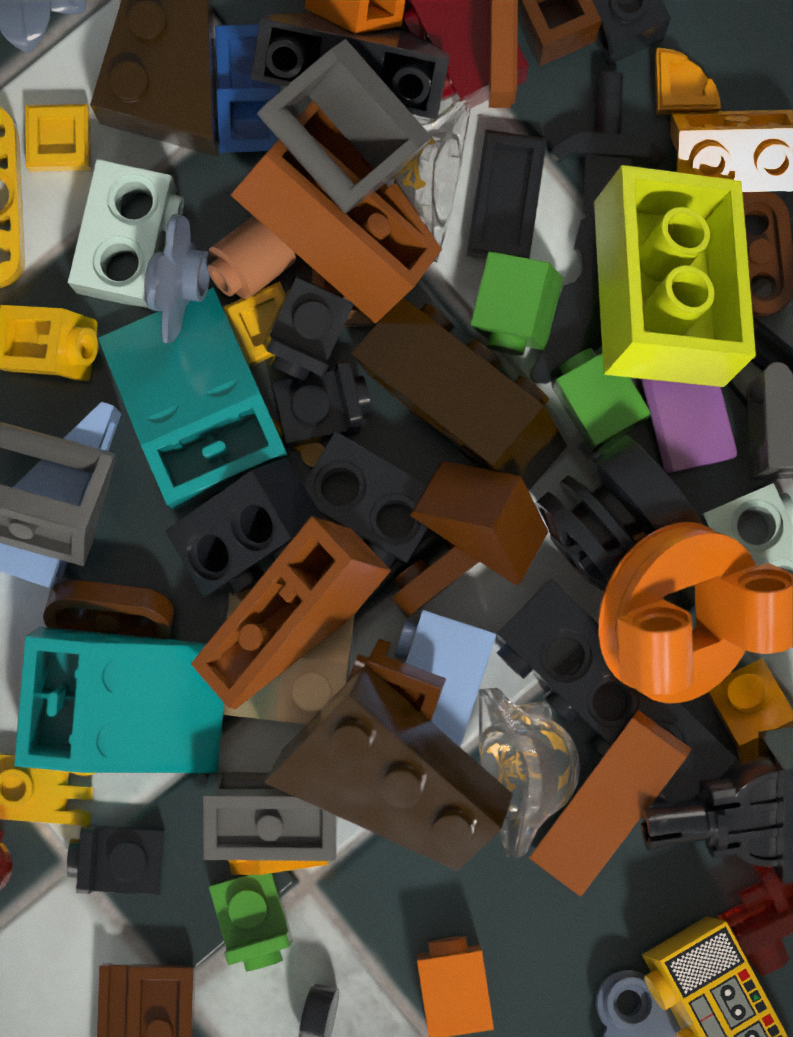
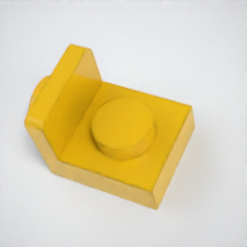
M0 305V370L59 375L76 381H89L92 363L98 350L96 336L98 323L93 318L63 308Z

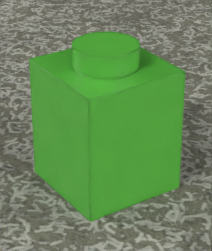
M489 251L471 326L488 339L487 347L490 349L518 356L524 355L526 347L546 351L563 277L549 262Z
M588 348L559 366L563 376L556 379L553 390L591 453L600 449L620 431L626 434L645 423L651 415L630 377L604 375L603 353L596 356L594 350Z

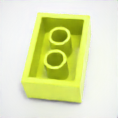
M621 165L594 201L604 375L725 387L756 356L742 181Z

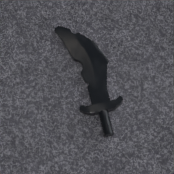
M604 71L598 73L596 132H580L557 144L550 152L552 160L556 163L567 157L584 158L582 209L588 214L587 217L580 221L573 250L577 251L581 261V274L575 282L562 287L546 351H541L530 372V378L538 384H547L563 375L559 366L588 348H592L595 352L602 346L594 201L621 165L632 166V161H644L649 166L657 168L666 157V154L657 145L641 135L621 134L623 73Z

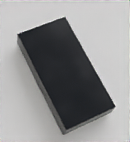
M485 129L466 256L487 259L488 252L490 251L530 259L547 138Z

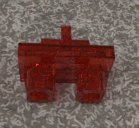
M752 864L758 883L739 891L738 896L742 904L718 915L717 918L728 923L742 952L759 974L767 975L785 966L786 962L790 959L781 939L793 933V883L783 884L778 875L774 874L771 867Z

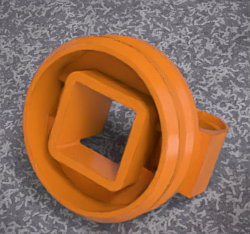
M682 522L662 527L643 538L627 552L616 566L606 585L599 611V641L604 660L610 671L622 683L635 688L638 692L653 700L663 703H681L696 699L720 684L736 667L746 650L754 653L770 654L782 652L793 647V574L770 563L757 566L750 553L741 543L705 525ZM695 585L696 627L692 629L691 615L687 611L663 600L665 595Z

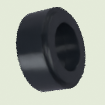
M321 984L311 986L303 1008L298 1037H331L339 1001L338 988Z

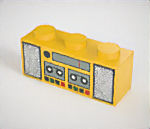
M706 916L642 954L651 971L644 976L651 995L664 1011L668 1008L671 1009L682 1029L675 1033V1037H788L726 921Z

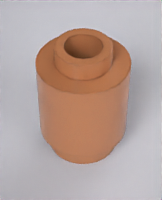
M252 215L209 248L212 263L207 266V270L213 282L227 296L237 294L243 299H249L292 266L296 261V253Z

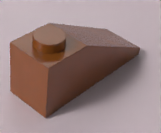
M311 516L196 656L191 665L228 708L237 709L349 621L391 570L351 528Z

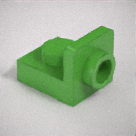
M274 873L242 875L210 885L209 890L226 946L224 954L227 964L232 965L243 961L245 971L248 972L283 961L280 950L291 947L293 938Z

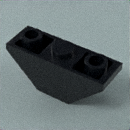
M312 12L262 14L252 66V80L286 87L325 53L346 39L412 115L438 119L451 56L401 27L354 34Z

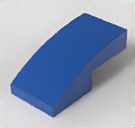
M259 24L215 26L220 153L269 151L278 141L276 135L261 120L257 113L266 103L281 92V86L251 79Z

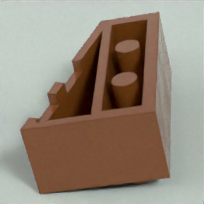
M314 101L299 115L297 120L354 185H357L374 170ZM279 139L231 194L237 202L375 324L417 284L442 251L441 246L397 183L389 187L385 183L345 214Z

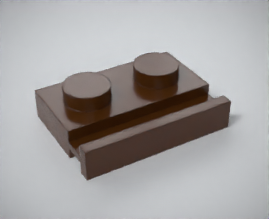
M102 963L99 966L97 1037H194L196 965H120Z

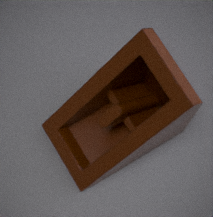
M442 461L438 464L410 513L411 517L515 586L522 582L549 532L521 476Z

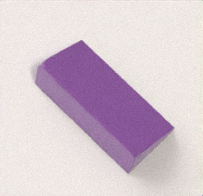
M641 379L666 474L707 467L734 459L737 456V449L721 387Z

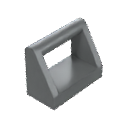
M346 39L325 53L266 103L257 113L261 120L345 214L401 172L432 139V136ZM309 95L374 170L357 185H354L288 109Z
M775 362L766 367L746 388L750 480L793 479V374L787 365Z
M0 421V448L93 473L81 506L0 484V543L84 566L92 546L115 466L116 453Z
M270 772L210 773L203 795L204 860L336 861L338 816L264 783Z

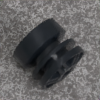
M621 431L586 460L590 472L599 486L597 489L591 492L586 486L569 475L560 481L559 485L573 506L572 510H569L550 492H547L535 502L550 532V538L561 554L586 582L603 592L621 559L633 546L649 534L675 523L693 522L704 525L692 505L665 471L640 445Z

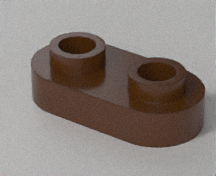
M771 191L743 192L744 216H758L765 224L764 233L759 235L751 234L746 230L752 314L754 317L765 318L782 311L793 299V242L790 216L786 204L775 193ZM754 277H764L769 280L772 286L771 295L767 297L756 295L751 289V280Z
M444 539L443 542L450 551L431 566L422 557L393 580L400 591L391 600L408 619L478 564L479 561Z
M67 580L56 584L50 590L43 619L45 625L50 628L169 639L175 612L172 603L164 595L148 587H133L85 580Z

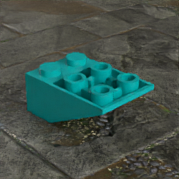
M214 287L208 289L206 297L202 302L189 301L185 308L181 331L172 343H164L161 338L162 311H158L98 338L146 459L166 504L173 511L224 490L251 470L286 457L290 460Z
M39 626L25 636L14 766L77 773H218L225 703L191 665L192 661L207 643Z

